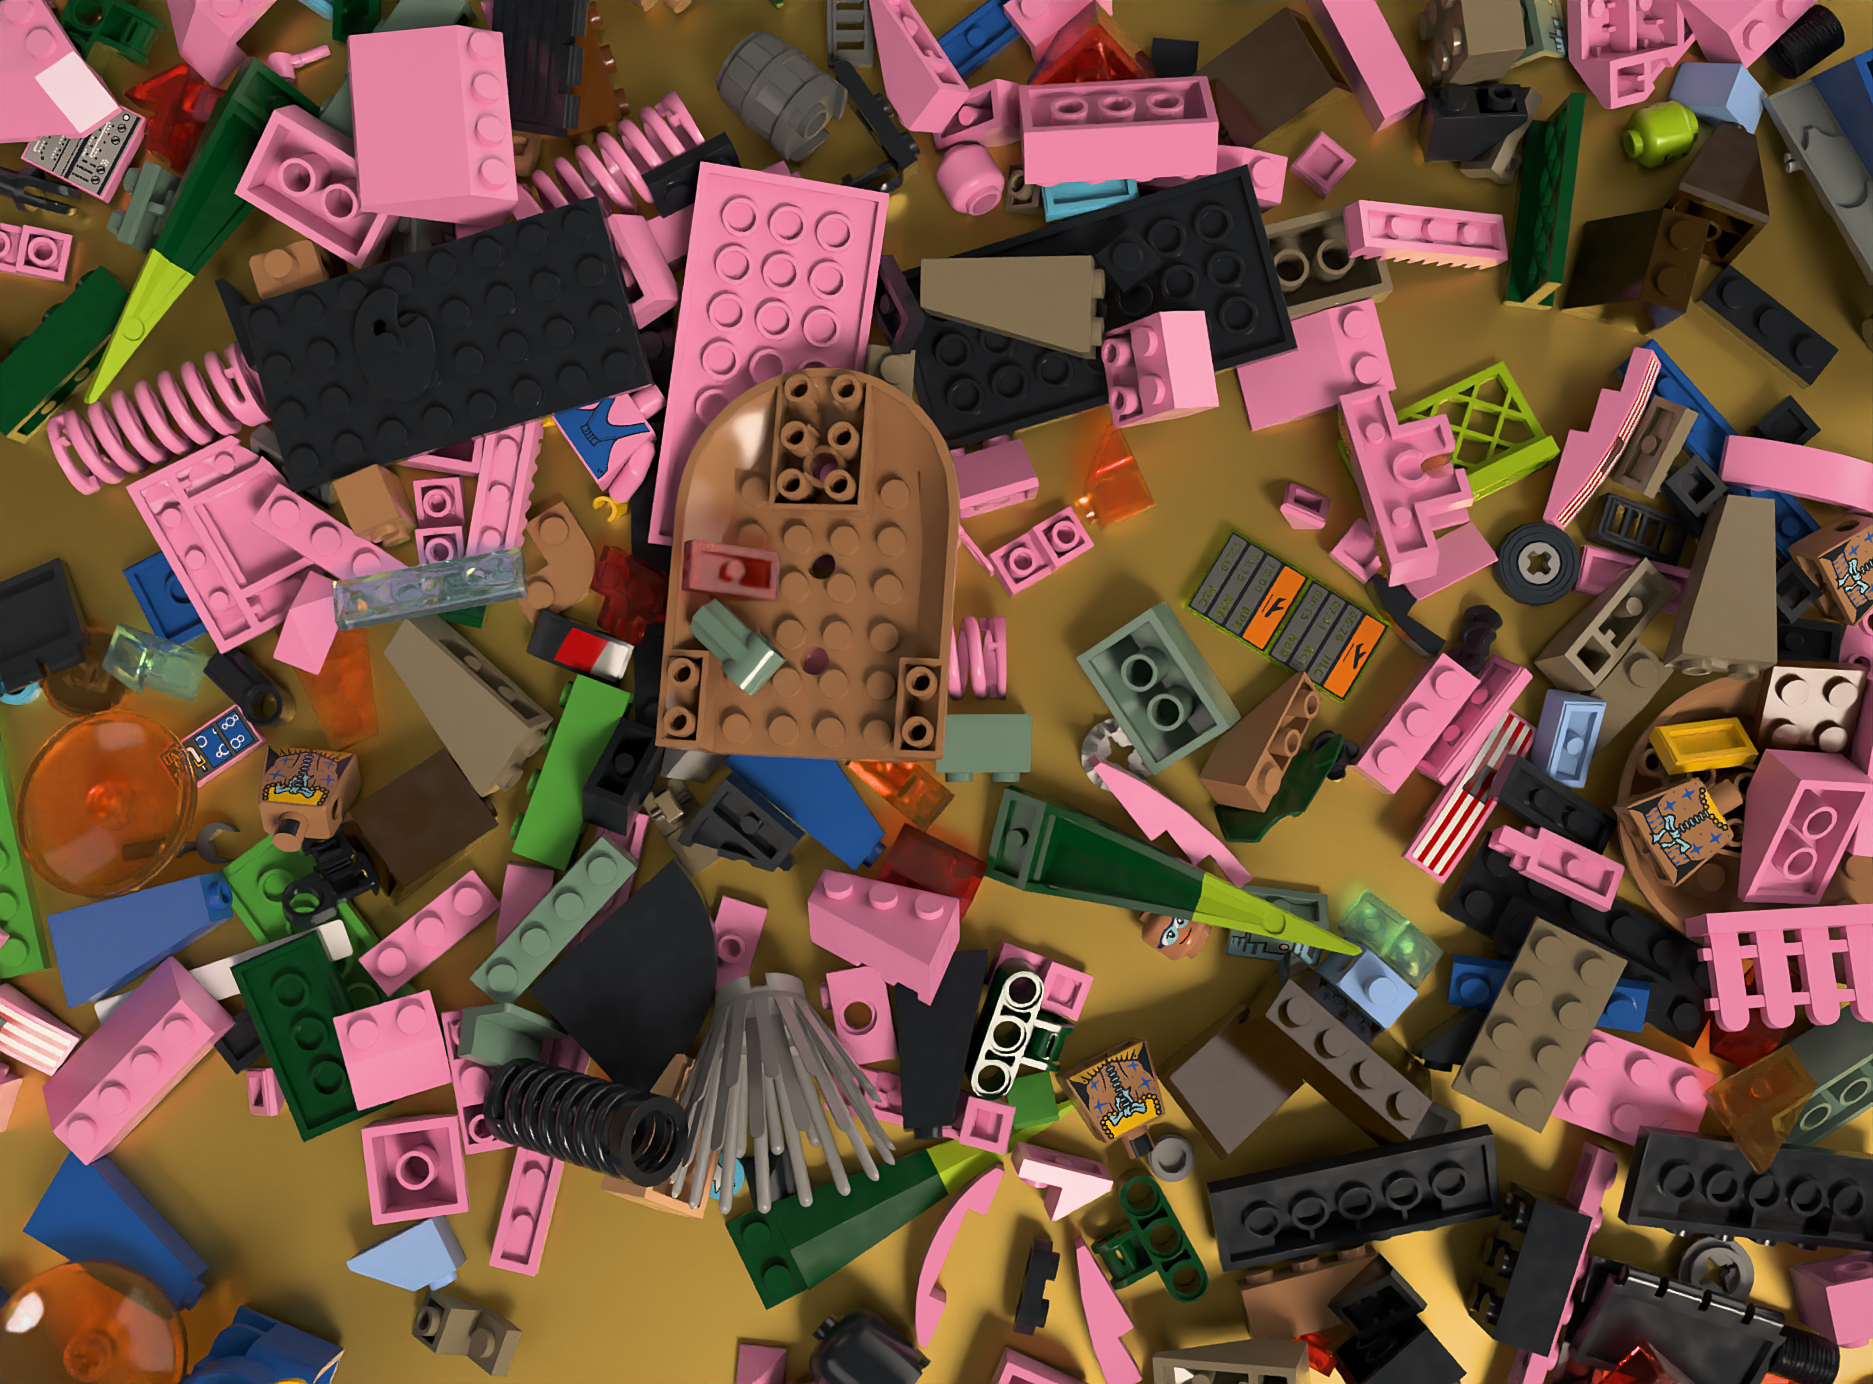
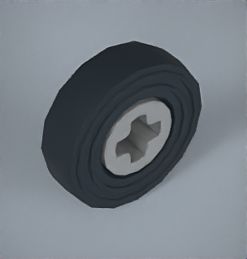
M1541 522L1520 525L1507 533L1496 547L1495 554L1498 561L1493 563L1495 580L1502 591L1518 603L1531 606L1553 603L1566 595L1577 580L1580 566L1577 547L1568 534L1554 525ZM1529 553L1534 557L1540 554L1545 556L1543 567L1546 572L1544 574L1540 571L1533 574L1528 572L1527 568L1531 564L1527 558Z

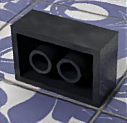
M1512 1182L1509 1192L1505 1191L1500 1197L1502 1214L1496 1215L1500 1221L1495 1236L1489 1237L1485 1243L1482 1253V1263L1485 1267L1480 1283L1475 1282L1470 1289L1467 1307L1471 1310L1469 1316L1492 1339L1548 1358L1593 1217L1566 1199Z
M1417 1315L1362 1341L1351 1333L1327 1355L1346 1384H1461L1460 1379L1467 1374Z

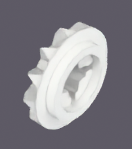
M1115 718L1105 720L1093 727L1087 734L1081 749V761L1088 778L1098 787L1110 792L1112 791L1087 760L1094 754L1107 760L1106 757L1112 753L1108 737H1111L1113 742H1116L1119 747L1133 745ZM1133 749L1131 750L1132 753L1126 757L1127 767L1131 773L1146 781L1152 773L1137 750Z

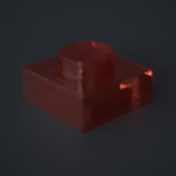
M1317 1332L1286 1339L1307 1341L1309 1367L1330 1377L1338 1360L1328 1348L1330 1344L1328 1339Z

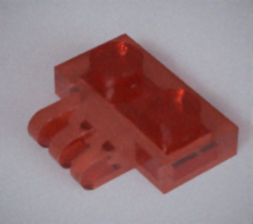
M604 545L590 585V589L605 597L597 619V625L605 631H610L615 637L622 638L627 644L636 646L642 639L647 622L653 625H666L670 576L617 546Z

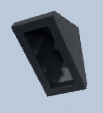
M1379 1253L1330 1300L1327 1306L1362 1341L1424 1311L1428 1304Z

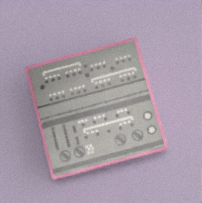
M120 105L123 110L122 113L87 137L68 139L64 135L41 136L40 141H29L21 159L109 204L151 122L147 118Z

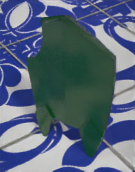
M1342 734L1336 735L1315 753L1300 747L1297 754L1293 756L1281 779L1279 790L1273 795L1265 813L1221 804L1214 806L1216 819L1225 841L1231 843L1260 842L1268 830L1278 821L1289 815L1298 817L1302 812H1305L1334 765L1345 742V737Z

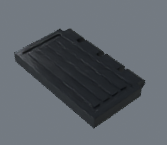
M494 0L492 31L503 34L511 130L566 138L567 129L577 130L580 96L570 95L571 85H582L585 47L575 46V36L586 38L589 0Z
M57 558L0 582V697L4 695L1 682H3L6 690L12 693L46 679L47 672L44 665L46 663L49 670L55 675L86 662L84 647L91 645L92 642L67 563Z
M1624 1264L1618 1275L1608 1273L1571 1341L1568 1351L1575 1362L1648 1384H1760L1776 1358L1780 1345L1787 1339L1782 1330L1785 1316L1780 1311L1754 1303H1749L1746 1306L1744 1300L1709 1289L1703 1293V1289L1699 1286L1667 1276H1663L1660 1280V1276L1657 1273Z

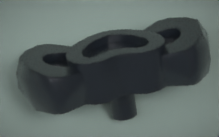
M1475 605L1465 611L1468 625L1460 631V643L1448 651V657L1468 672H1476L1485 667V657L1490 653V644L1496 639V631L1503 625L1500 614L1489 605Z

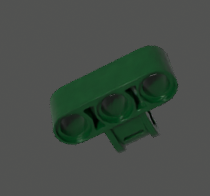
M68 0L59 23L77 51L83 53V60L101 77L104 75L113 55L143 68H148L150 60L147 57L158 34L165 33L167 25L151 14L136 8L139 0ZM102 11L100 20L94 25H89L93 14Z
M1022 958L1007 959L996 969L972 1036L965 1074L974 1092L985 1100L1000 1099L1009 1092L1020 1063L1047 1071H1059L1062 1065L1059 1056L1066 1036L1073 1034L1075 1025L1059 1015L1039 1010L1044 997L1045 989L1043 982L1030 963ZM1016 978H1029V983L1025 989L1017 993L1009 992V986ZM1001 1022H1014L1013 1028L1006 1035L995 1036L993 1034L994 1029ZM985 1066H998L996 1074L991 1078H978L979 1072Z
M1143 1168L1126 1170L1120 1175L1116 1183V1193L1129 1221L1095 1240L1091 1244L1093 1253L1101 1255L1113 1277L1110 1283L1115 1290L1125 1288L1157 1271L1174 1299L1183 1303L1198 1301L1205 1295L1209 1283V1278L1202 1262L1154 1176ZM1137 1182H1144L1151 1186L1149 1198L1142 1203H1132L1126 1198L1129 1187ZM1167 1224L1173 1227L1174 1234L1168 1243L1158 1245L1150 1241V1233L1156 1226ZM1116 1250H1118L1122 1255L1126 1263L1125 1265H1123L1119 1260L1115 1252ZM1190 1266L1197 1270L1196 1278L1190 1285L1178 1286L1173 1283V1276L1179 1268Z

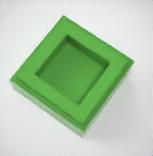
M1049 1071L1014 1079L1011 1089L1006 1094L1008 1104L1016 1107L1013 1120L1014 1130L1060 1120Z

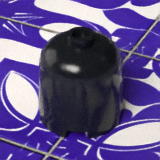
M867 1308L851 1309L839 1319L831 1313L812 1334L819 1342L810 1354L809 1368L817 1384H915L923 1374L921 1370L926 1368L931 1362L879 1314Z

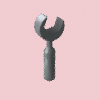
M212 822L205 825L199 831L194 842L184 843L174 839L126 846L124 849L125 861L127 864L173 859L180 858L189 851H198V854L207 862L212 864L227 863L234 859L218 856L213 840L223 830L240 832V830L228 822Z

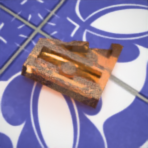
M1787 1044L1707 1088L1703 1096L1755 1171L1760 1175L1772 1164L1773 1158L1785 1138L1791 1132L1798 1120L1799 1114L1818 1085Z

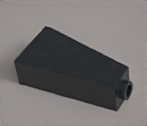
M988 949L954 951L930 1006L918 1000V993L899 982L895 984L904 1132L914 1131V1140L943 1138L942 1129H952L987 973Z

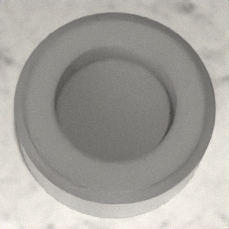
M1168 1132L1157 1136L1153 1140L1155 1149L1147 1154V1161L1152 1172L1159 1179L1166 1182H1178L1185 1179L1195 1166L1196 1158L1193 1147L1185 1137L1177 1133Z

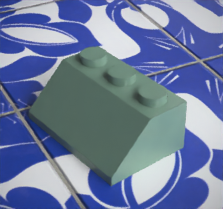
M1165 600L1153 606L1076 658L1153 776L1231 728L1242 718V715Z
M1850 1004L1840 1010V1016L1835 1023L1816 1025L1801 1036L1787 1039L1781 1044L1778 1051L1761 1062L1756 1061L1748 1064L1742 1069L1739 1076L1733 1079L1739 1103L1764 1141L1813 1146L1873 1107V1023L1857 1020L1851 1012Z

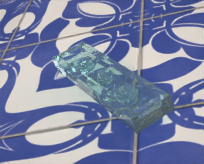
M521 547L333 582L335 623L340 631L528 597L525 556Z

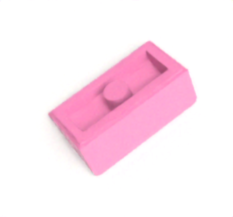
M1471 521L1436 539L1440 552L1436 576L1400 584L1399 586L1417 599L1416 602L1498 561V558Z

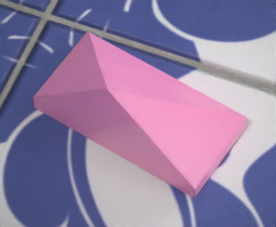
M309 571L288 611L273 658L319 676L355 589Z

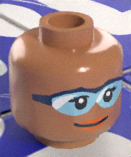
M1141 911L1138 919L1144 922L1141 935L1142 940L1174 961L1181 960L1185 956L1191 959L1194 958L1205 944L1212 930V927L1205 923Z

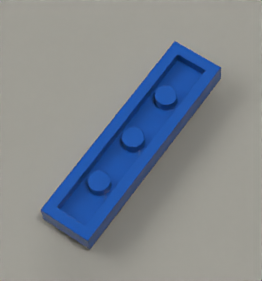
M1454 954L1448 991V1004L1489 1010L1513 962ZM1619 978L1596 1026L1642 1033L1650 993L1649 982Z

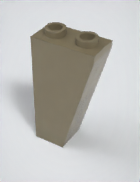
M1091 255L921 259L920 307L930 315L1084 359H1096V346H1103L1104 319L1103 317H1096L1097 298H1104L1105 273L1104 269H1097V263Z
M1728 494L1709 510L1664 655V666L1681 668V672L1686 675H1707L1714 671L1728 673V677L1734 680H1753L1758 678L1759 674L1777 664L1775 499Z
M433 610L405 617L383 652L474 790L481 797L500 789L504 792L509 790L521 778L523 770L520 767L525 759L535 754L546 741L547 737L543 733L553 720V717Z

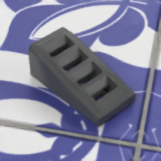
M827 0L828 68H835L836 64L843 60L850 62L854 68H874V26L869 0ZM837 3H864V10H837ZM837 23H864V30H837ZM837 42H864V49H837Z

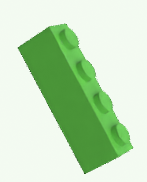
M577 674L575 682L568 681L559 701V707L564 708L558 726L551 725L546 735V741L543 744V751L548 752L542 770L537 768L534 770L527 786L526 795L532 798L526 814L520 812L511 829L510 839L515 840L511 852L563 871H567L575 863L589 826L588 822L583 821L582 790L621 718H629L635 702V694Z

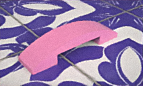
M1725 436L1718 477L1723 483L1759 492L1773 490L1845 507V512L1873 518L1872 463L1796 444L1745 436Z
M858 1065L873 1084L875 1091L882 1100V1103L873 1101L854 1076V1082L871 1106L876 1119L903 1126L900 1074ZM831 1071V1077L850 1115L858 1117ZM961 1089L952 1129H942L943 1136L957 1139L960 1144L1005 1155L1016 1107L998 1100H985L976 1093ZM825 1102L823 1108L829 1109Z
M997 1161L965 1183L947 1205L930 1236L920 1266L916 1293L918 1344L926 1348L947 1304L946 1292L934 1288L935 1281L967 1209H972L986 1216L1005 1173L1004 1164Z

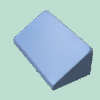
M1548 689L1529 763L1567 788H1584L1607 702L1602 699L1563 690Z

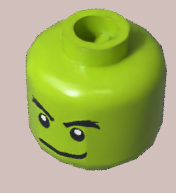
M1668 99L1638 109L1632 113L1629 119L1628 130L1623 133L1624 148L1631 158L1636 157L1641 164L1648 168L1683 158L1689 154L1693 147V142L1698 139L1699 129L1696 116L1689 106H1683L1674 99Z

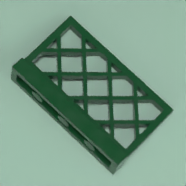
M1571 93L1546 121L1532 120L1523 136L1520 156L1523 162L1520 164L1508 253L1509 260L1507 261L1502 305L1548 311L1553 307L1555 290L1563 284L1586 94Z

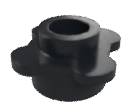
M1331 730L1321 732L1311 742L1309 751L1315 753L1335 737L1336 734ZM1346 740L1334 765L1327 775L1330 781L1339 782L1345 778V769L1348 763L1359 753V747L1354 740Z

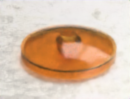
M123 710L100 711L81 717L66 725L50 738L38 752L25 775L19 793L17 830L23 852L32 868L42 879L59 890L92 899L123 896L153 881L167 869L181 851L195 818L198 787L194 765L188 751L171 730L148 717Z
M88 1258L58 1264L26 1282L8 1299L0 1310V1384H178L187 1372L188 1340L184 1322L178 1308L164 1288L153 1278L139 1269L122 1262Z

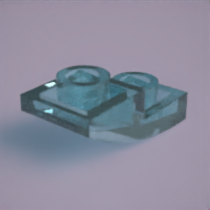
M1365 889L1338 923L1339 931L1368 948L1414 990L1418 988L1444 955V951L1423 932L1368 889Z

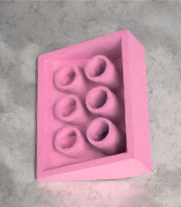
M451 25L349 35L347 39V55L359 211L492 228L503 225L518 202L503 34L501 32Z

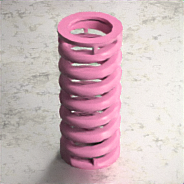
M673 90L664 95L661 103L654 106L656 111L651 107H644L640 110L639 119L646 138L632 121L623 119L619 122L618 133L625 151L609 133L601 132L597 135L596 144L606 168L588 146L579 145L575 148V158L586 183L565 158L558 157L555 159L553 169L567 200L542 170L533 172L531 175L532 182L545 211L598 196L602 198L608 218L614 214V211L606 195L607 193L625 215H633L637 211V204L625 176L646 202L653 203L641 175L649 171L645 161L651 169H654L671 160L666 147L675 158L705 142L676 92ZM664 116H665V118H666V120H667L668 125H667L666 122L662 119ZM516 183L518 202L512 210L516 219L520 220L543 213V210L532 198V192L527 183Z
M239 342L230 343L228 349L224 350L227 361L231 366L229 369L218 353L210 351L204 356L207 373L225 404L226 417L217 409L209 385L199 367L192 361H186L181 365L182 379L189 395L202 414L203 427L194 419L184 390L173 373L164 370L158 374L157 383L169 411L180 426V437L172 430L165 408L153 386L145 380L135 383L134 395L137 404L148 425L157 436V447L149 440L145 424L135 403L123 390L113 391L110 396V402L120 427L134 446V456L126 450L119 426L109 408L101 400L97 399L96 402L88 404L87 414L96 436L109 456L105 453L101 454L90 425L78 410L69 409L50 417L47 421V431L53 452L65 475L75 488L84 495H91L98 492L104 482L109 484L122 482L128 472L135 475L142 474L147 471L151 463L155 465L168 463L174 453L181 456L191 454L197 443L202 446H209L217 441L219 434L235 436L241 430L242 423L255 427L271 421L259 375L248 368ZM234 377L243 394L242 398H239L236 386L232 379ZM62 431L68 436V438L62 436ZM73 444L81 458L85 475L73 463L66 446Z
M973 616L964 617L960 624L957 649L954 627L952 625L948 694L952 700H961L965 695L969 662L972 687L976 699L986 700L990 694V699L1006 700L1005 616L980 618V630L976 618ZM980 632H985L983 649L981 644ZM823 649L812 651L807 656L805 662L807 672L811 675L823 672L828 664V655Z

